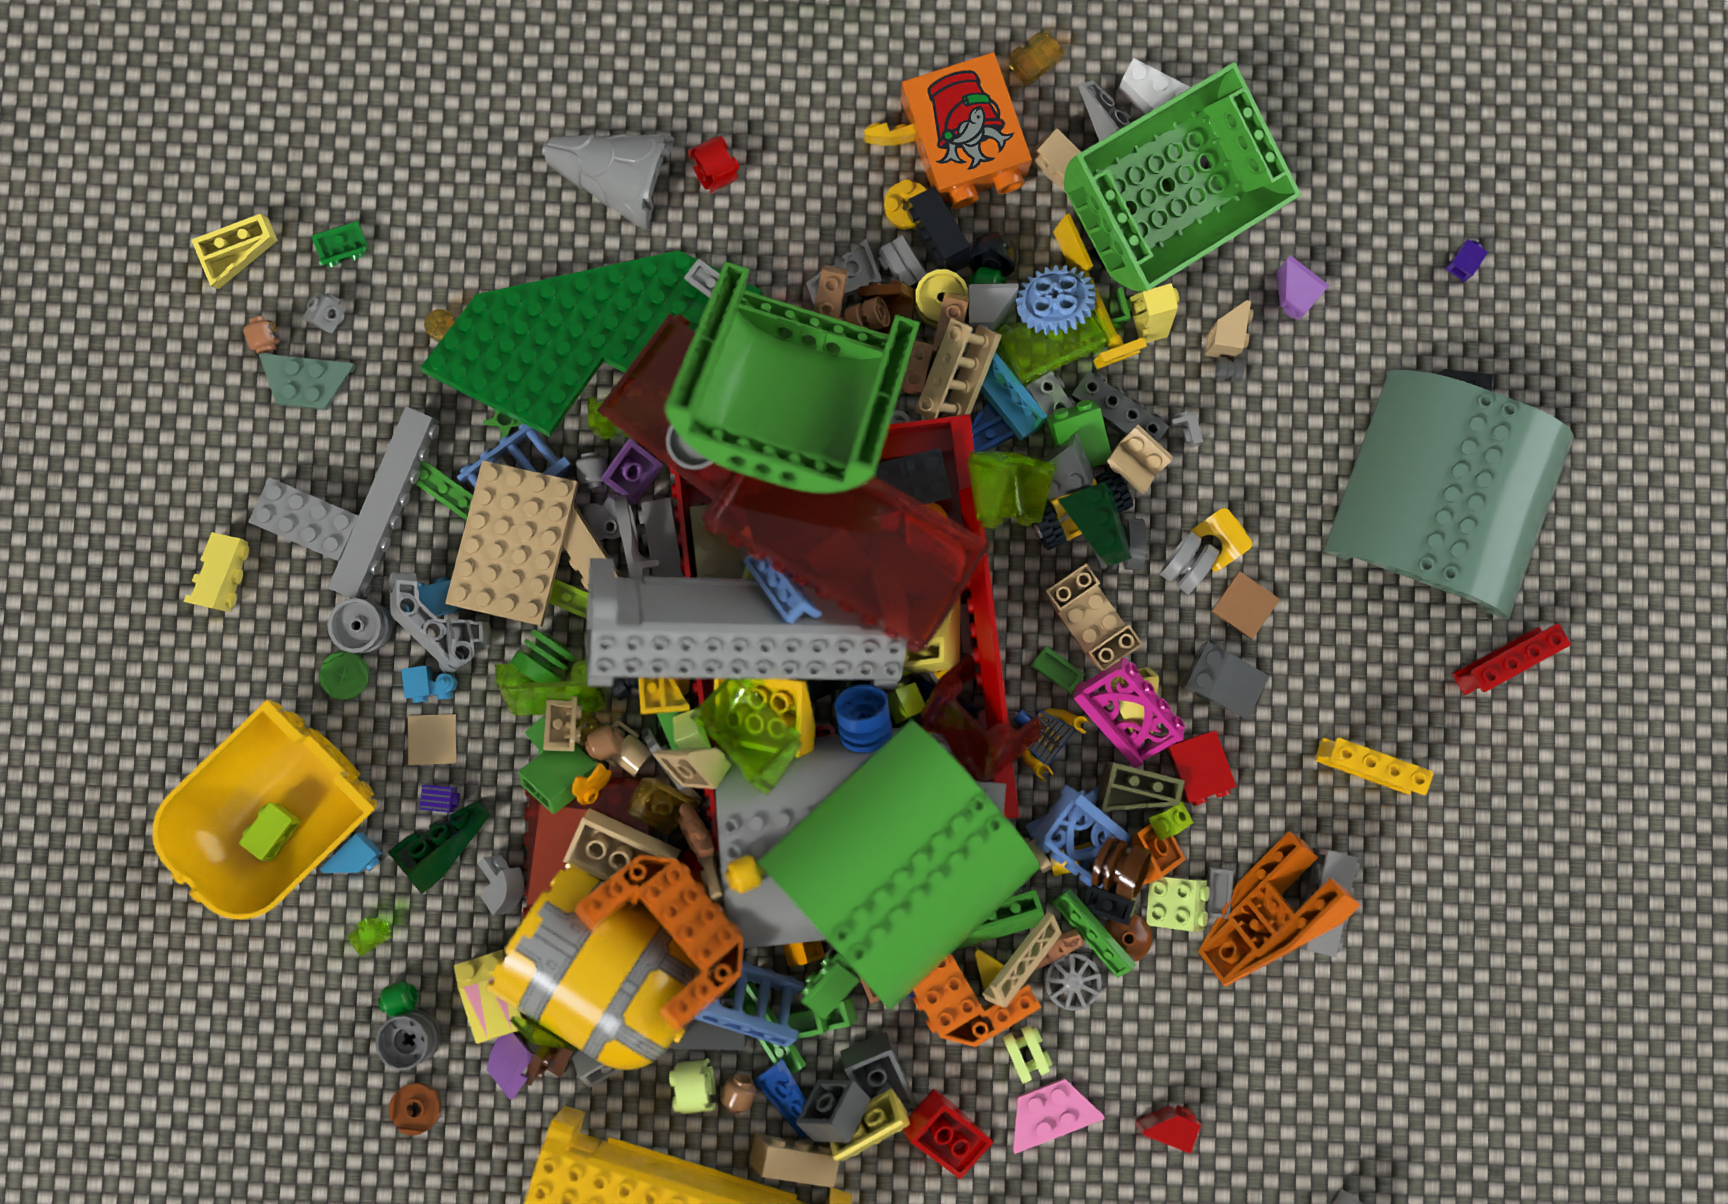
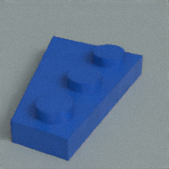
M780 1059L761 1072L753 1082L801 1138H804L807 1134L796 1124V1121L807 1101L784 1060Z

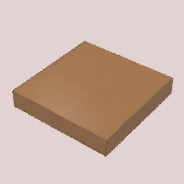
M1239 571L1211 612L1252 640L1280 599Z

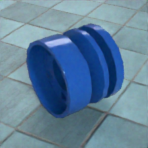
M856 685L845 689L838 695L835 701V710L840 741L847 749L860 753L873 752L882 747L891 738L892 727L888 698L882 689L873 685Z

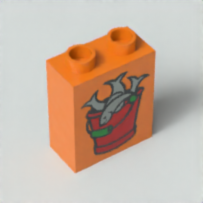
M994 52L902 81L901 103L909 125L913 124L915 143L930 187L935 186L944 203L950 202L952 209H960L978 201L979 196L977 192L995 187L998 194H1006L1021 188L1025 184L1023 177L1028 176L1032 158Z

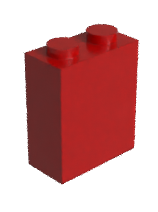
M1216 730L1182 740L1166 748L1176 779L1185 781L1182 791L1185 803H1193V806L1208 802L1207 797L1216 794V797L1219 798L1231 794L1230 789L1236 787Z

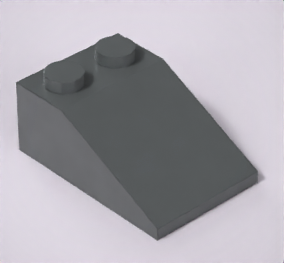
M1209 642L1201 644L1181 688L1248 720L1269 676L1235 655Z
M887 1032L840 1051L844 1069L849 1080H854L871 1099L892 1088L906 1108V1111L917 1106Z

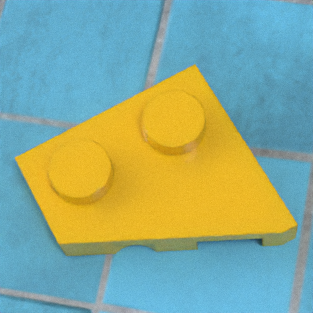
M638 678L641 715L690 711L689 704L686 702L673 678Z

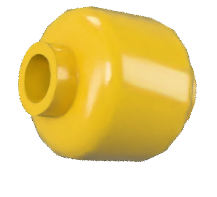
M744 855L728 863L724 874L732 891L736 890L738 893L743 894L761 886L762 875L765 874V871L757 863L758 860L755 861L751 855Z

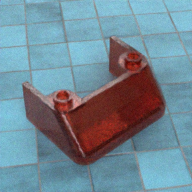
M969 653L939 678L921 711V718L924 726L930 732H939L945 737L951 753L976 778L987 781L994 778L1041 738L1040 719L1035 716L1017 732L1010 725L1004 723L996 724L986 731L954 700L961 694L963 685L976 675L974 658Z

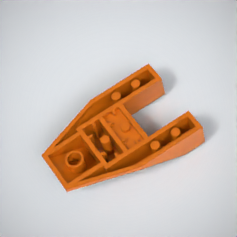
M1290 831L1236 884L1228 906L1226 902L1220 912L1222 916L1216 919L1198 950L1199 954L1225 987L1343 924L1361 906L1346 888L1330 878L1297 912L1291 908L1281 895L1318 856L1306 842ZM1231 904V913L1227 916L1228 919H1224L1223 917Z

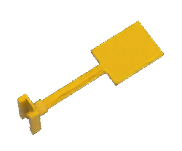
M1070 213L1066 214L1053 233L1070 271L1076 267L1077 273L1084 271L1085 278L1090 277L1089 270L1093 267V264ZM1091 278V284H1094L1097 299L1094 302V310L1108 339L1106 342L1110 350L1100 353L1093 360L1096 369H1100L1139 354L1140 349L1147 347V344L1143 337L1126 344L1123 343Z

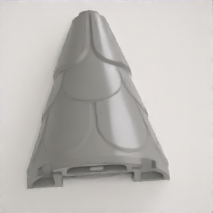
M589 134L551 137L549 141L544 142L542 155L545 156V160L550 167L578 188H584L603 204L610 206L636 226L647 229L654 208L651 200L662 162H668L674 138L663 134L633 136L622 134L598 137Z

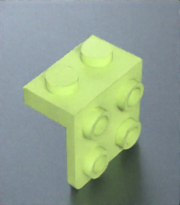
M1162 877L1150 882L1147 924L1149 926L1192 932L1204 931V927L1208 922V913L1206 912V901H1208L1210 889L1207 886L1208 880Z

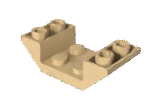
M1086 563L1045 592L1057 615L1079 647L1102 672L1143 644L1131 626L1124 624L1098 585L1101 583Z

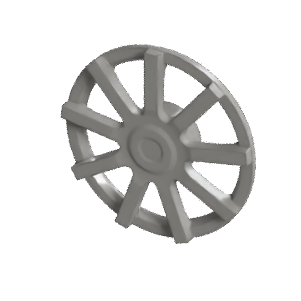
M1071 953L1052 962L1046 973L1045 986L1049 997L1056 1005L1065 1010L1076 1011L1087 1008L1099 996L1101 975L1097 966L1089 958ZM1069 958L1070 972H1066L1058 963ZM1074 958L1085 961L1077 972L1074 969ZM1090 965L1095 974L1083 977L1082 973ZM1054 967L1064 975L1062 979L1050 978ZM1096 979V989L1094 990L1084 985V982ZM1050 982L1062 983L1063 987L1052 993ZM1082 989L1093 994L1087 1002L1084 1001L1080 992ZM1064 991H1068L1065 1004L1056 999ZM1073 993L1077 994L1081 1005L1070 1006Z

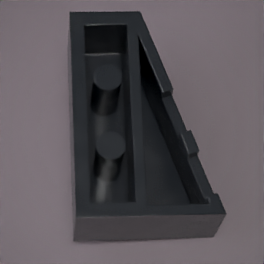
M935 186L910 198L908 209L906 210L910 221L915 223L920 238L925 243L937 270L947 269L957 272L966 267L970 245Z

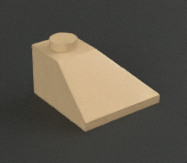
M716 747L656 750L653 754L682 787L717 789L731 766L730 762L725 758L724 752Z

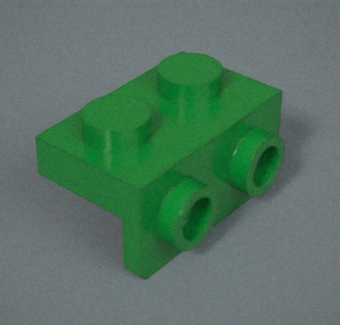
M359 220L311 235L320 258L318 261L320 266L327 264L328 268L341 264V259L350 257L351 260L364 257V252L369 249Z

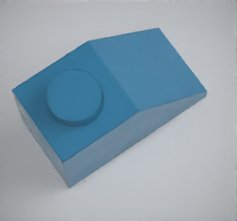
M363 832L355 833L320 870L323 873H359L366 870L370 872L380 863L378 858L383 852Z

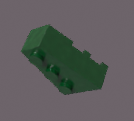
M1105 482L1057 499L1108 567L1132 559L1113 492Z

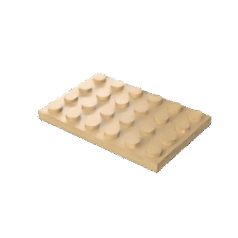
M482 460L445 604L543 626L579 483L569 479Z

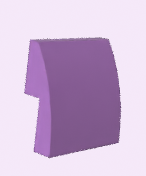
M517 1032L497 1038L487 1065L488 1073L507 1097L512 1100L528 1079L523 1072L535 1054Z

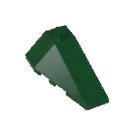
M476 801L452 813L449 820L441 824L434 822L429 825V830L419 835L415 832L407 836L390 849L388 853L418 891L423 894L442 879L491 814L479 801Z

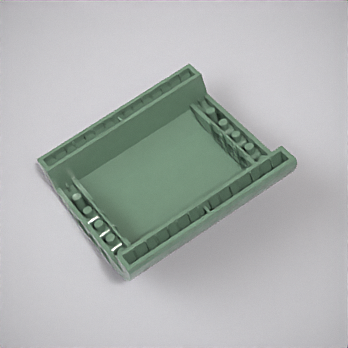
M1390 370L1386 376L1323 552L1345 560L1353 557L1483 605L1485 606L1484 612L1509 620L1574 435L1564 423L1537 408L1476 385L1433 373L1412 370Z

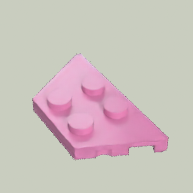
M1065 1078L1017 1096L1013 1151L1015 1154L1104 1120V1115Z

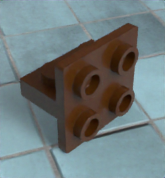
M531 1023L523 1039L535 1053L525 1074L528 1078L525 1083L530 1086L536 1078L541 1080L547 1070L561 1077L575 1050L567 1041L549 1033L544 1027Z

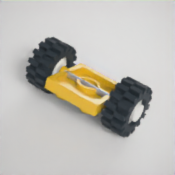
M1109 469L1093 478L1092 486L1105 482L1113 492L1119 514L1134 506L1131 493L1128 491V487L1124 483V479L1120 477V474ZM1070 494L1049 500L1052 508L1048 503H1044L1028 511L1032 527L1036 531L1037 537L1040 538V542L1048 551L1066 542V540L1069 541L1082 534L1057 500Z

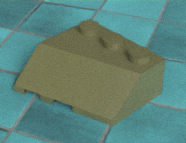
M713 504L690 507L689 517L696 578L742 579L746 567L743 560L754 549L739 536L748 526L739 505Z

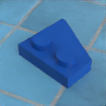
M990 402L986 404L982 411L980 410L971 425L975 458L1016 436Z

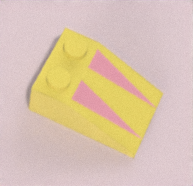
M503 950L454 965L459 993L476 1044L526 1028L522 1012L487 990L488 982L495 979L491 975L501 958L506 959L508 956Z

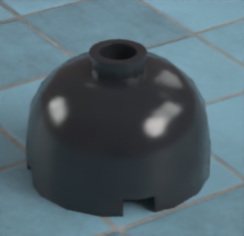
M1000 232L982 234L976 238L971 246L968 265L974 272L980 267L998 269L1002 272L1003 277H1006L1015 270L1017 262L1015 245L1007 236Z

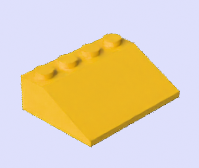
M714 679L712 739L794 757H801L814 751L815 722L806 681L795 679Z

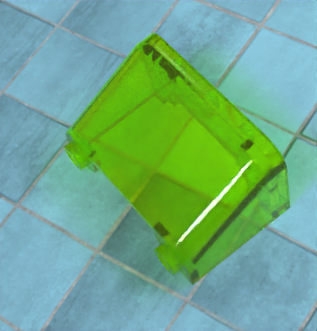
M1092 311L1091 317L1084 316L1085 324L1077 322V329L1075 330L1070 326L1068 327L1067 334L1062 329L1059 330L1056 336L1054 330H1050L1048 335H1045L1044 329L1036 333L1034 327L1029 329L1027 323H1022V321L1012 326L1005 324L996 330L998 334L1002 335L997 346L1000 355L1024 388L1029 382L1039 379L1046 373L1083 356H1089L1091 351L1094 355L1105 351L1110 341Z
M970 451L968 466L977 519L982 521L981 526L996 529V526L1003 524L1002 518L1017 519L1016 523L1024 526H1031V523H1041L1056 465L1009 451Z
M586 660L578 661L574 664L571 671V681L532 683V679L524 677L515 665L495 664L497 685L507 709L513 715H546V700L572 701V696H577V704H582L581 713L598 712L605 706L606 686H588Z
M726 679L690 715V718L698 726L704 727L707 734L742 769L741 772L751 785L768 795L776 787L802 745V742L799 740L802 735L792 725L787 727L752 690L755 685L749 679Z

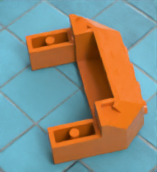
M638 855L581 900L576 906L575 913L592 932L627 903L634 908L643 901L699 968L693 981L667 1002L659 1012L674 1032L677 1033L707 1006L718 1000L741 976L742 932L734 922L730 923L724 916L723 908L717 902L713 903L707 896L708 891L701 883H696L693 880L691 871L684 863L680 864L673 858Z
M951 954L913 989L916 996L912 999L918 1010H925L929 1018L925 1021L932 1034L937 1032L940 1038L977 1047L1042 1008L1027 982L1023 984L1006 1008L992 1002L982 1007Z

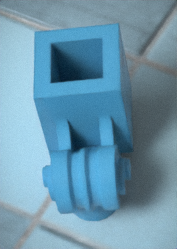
M430 666L401 669L405 699H413V703L427 702L428 697L436 695L438 700L453 698L452 693L458 685L455 676L443 673L437 677L435 682L433 680L432 667Z

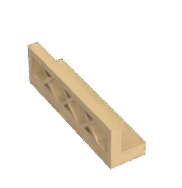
M1047 912L993 979L983 992L987 1001L1006 1008L1062 934L1054 914Z

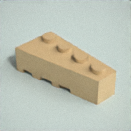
M1056 128L1045 135L1029 153L1032 158L1031 164L1065 192L1064 175L1066 167L1070 160L1081 153V151Z

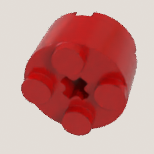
M721 135L719 137L714 136L688 150L689 160L693 158L695 160V166L692 168L705 190L710 189L709 194H713L736 182L738 178L736 171L740 170L734 156L730 157L726 150L728 146Z

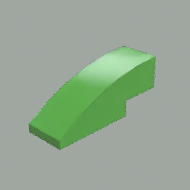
M852 997L844 998L825 1019L809 1007L790 1012L788 1019L790 1028L798 1030L797 1039L823 1034L827 1031L848 1027L858 1022Z

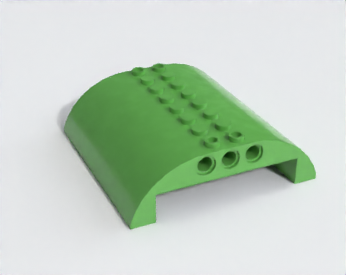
M725 261L665 407V412L673 428L689 446L707 459L736 472L788 488L808 492L829 493L844 491L866 482L874 476L920 322L895 315L890 334L886 335L745 290L749 269Z
M913 720L905 724L757 861L762 869L785 892L890 1011L1040 869L1038 860L1026 842L956 760Z

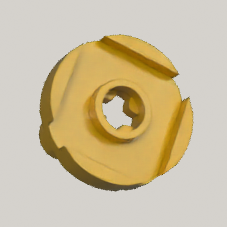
M908 179L893 185L886 193L884 201L887 220L894 227L901 230L916 229L917 227L915 223L910 221L907 211L902 209L904 206L902 202L909 201L910 198L926 191V188Z

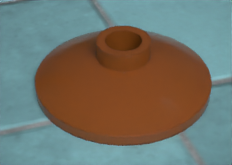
M1133 914L1130 926L1109 920L1104 927L1134 962L1142 959L1148 953L1152 944V933L1149 925L1142 917ZM1127 934H1131L1133 936V940L1131 943H1126L1124 941V937Z

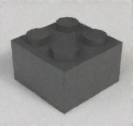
M817 1080L796 1124L813 1141L849 1143L871 1098L854 1080Z

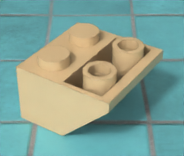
M1246 300L1213 325L1208 332L1205 349L1206 356H1222L1233 360L1238 354L1242 353L1244 348H1247L1250 336L1249 333H1246L1247 324H1251L1253 318V310L1250 309L1251 301Z

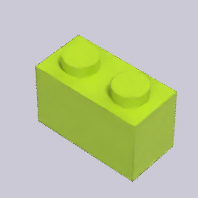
M269 802L259 810V817L244 830L243 838L239 844L260 861L272 862L302 820L280 803Z

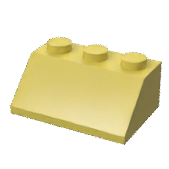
M892 1088L869 1101L865 1113L849 1143L830 1142L835 1161H845L856 1156L863 1150L880 1143L883 1139L910 1125L906 1108Z

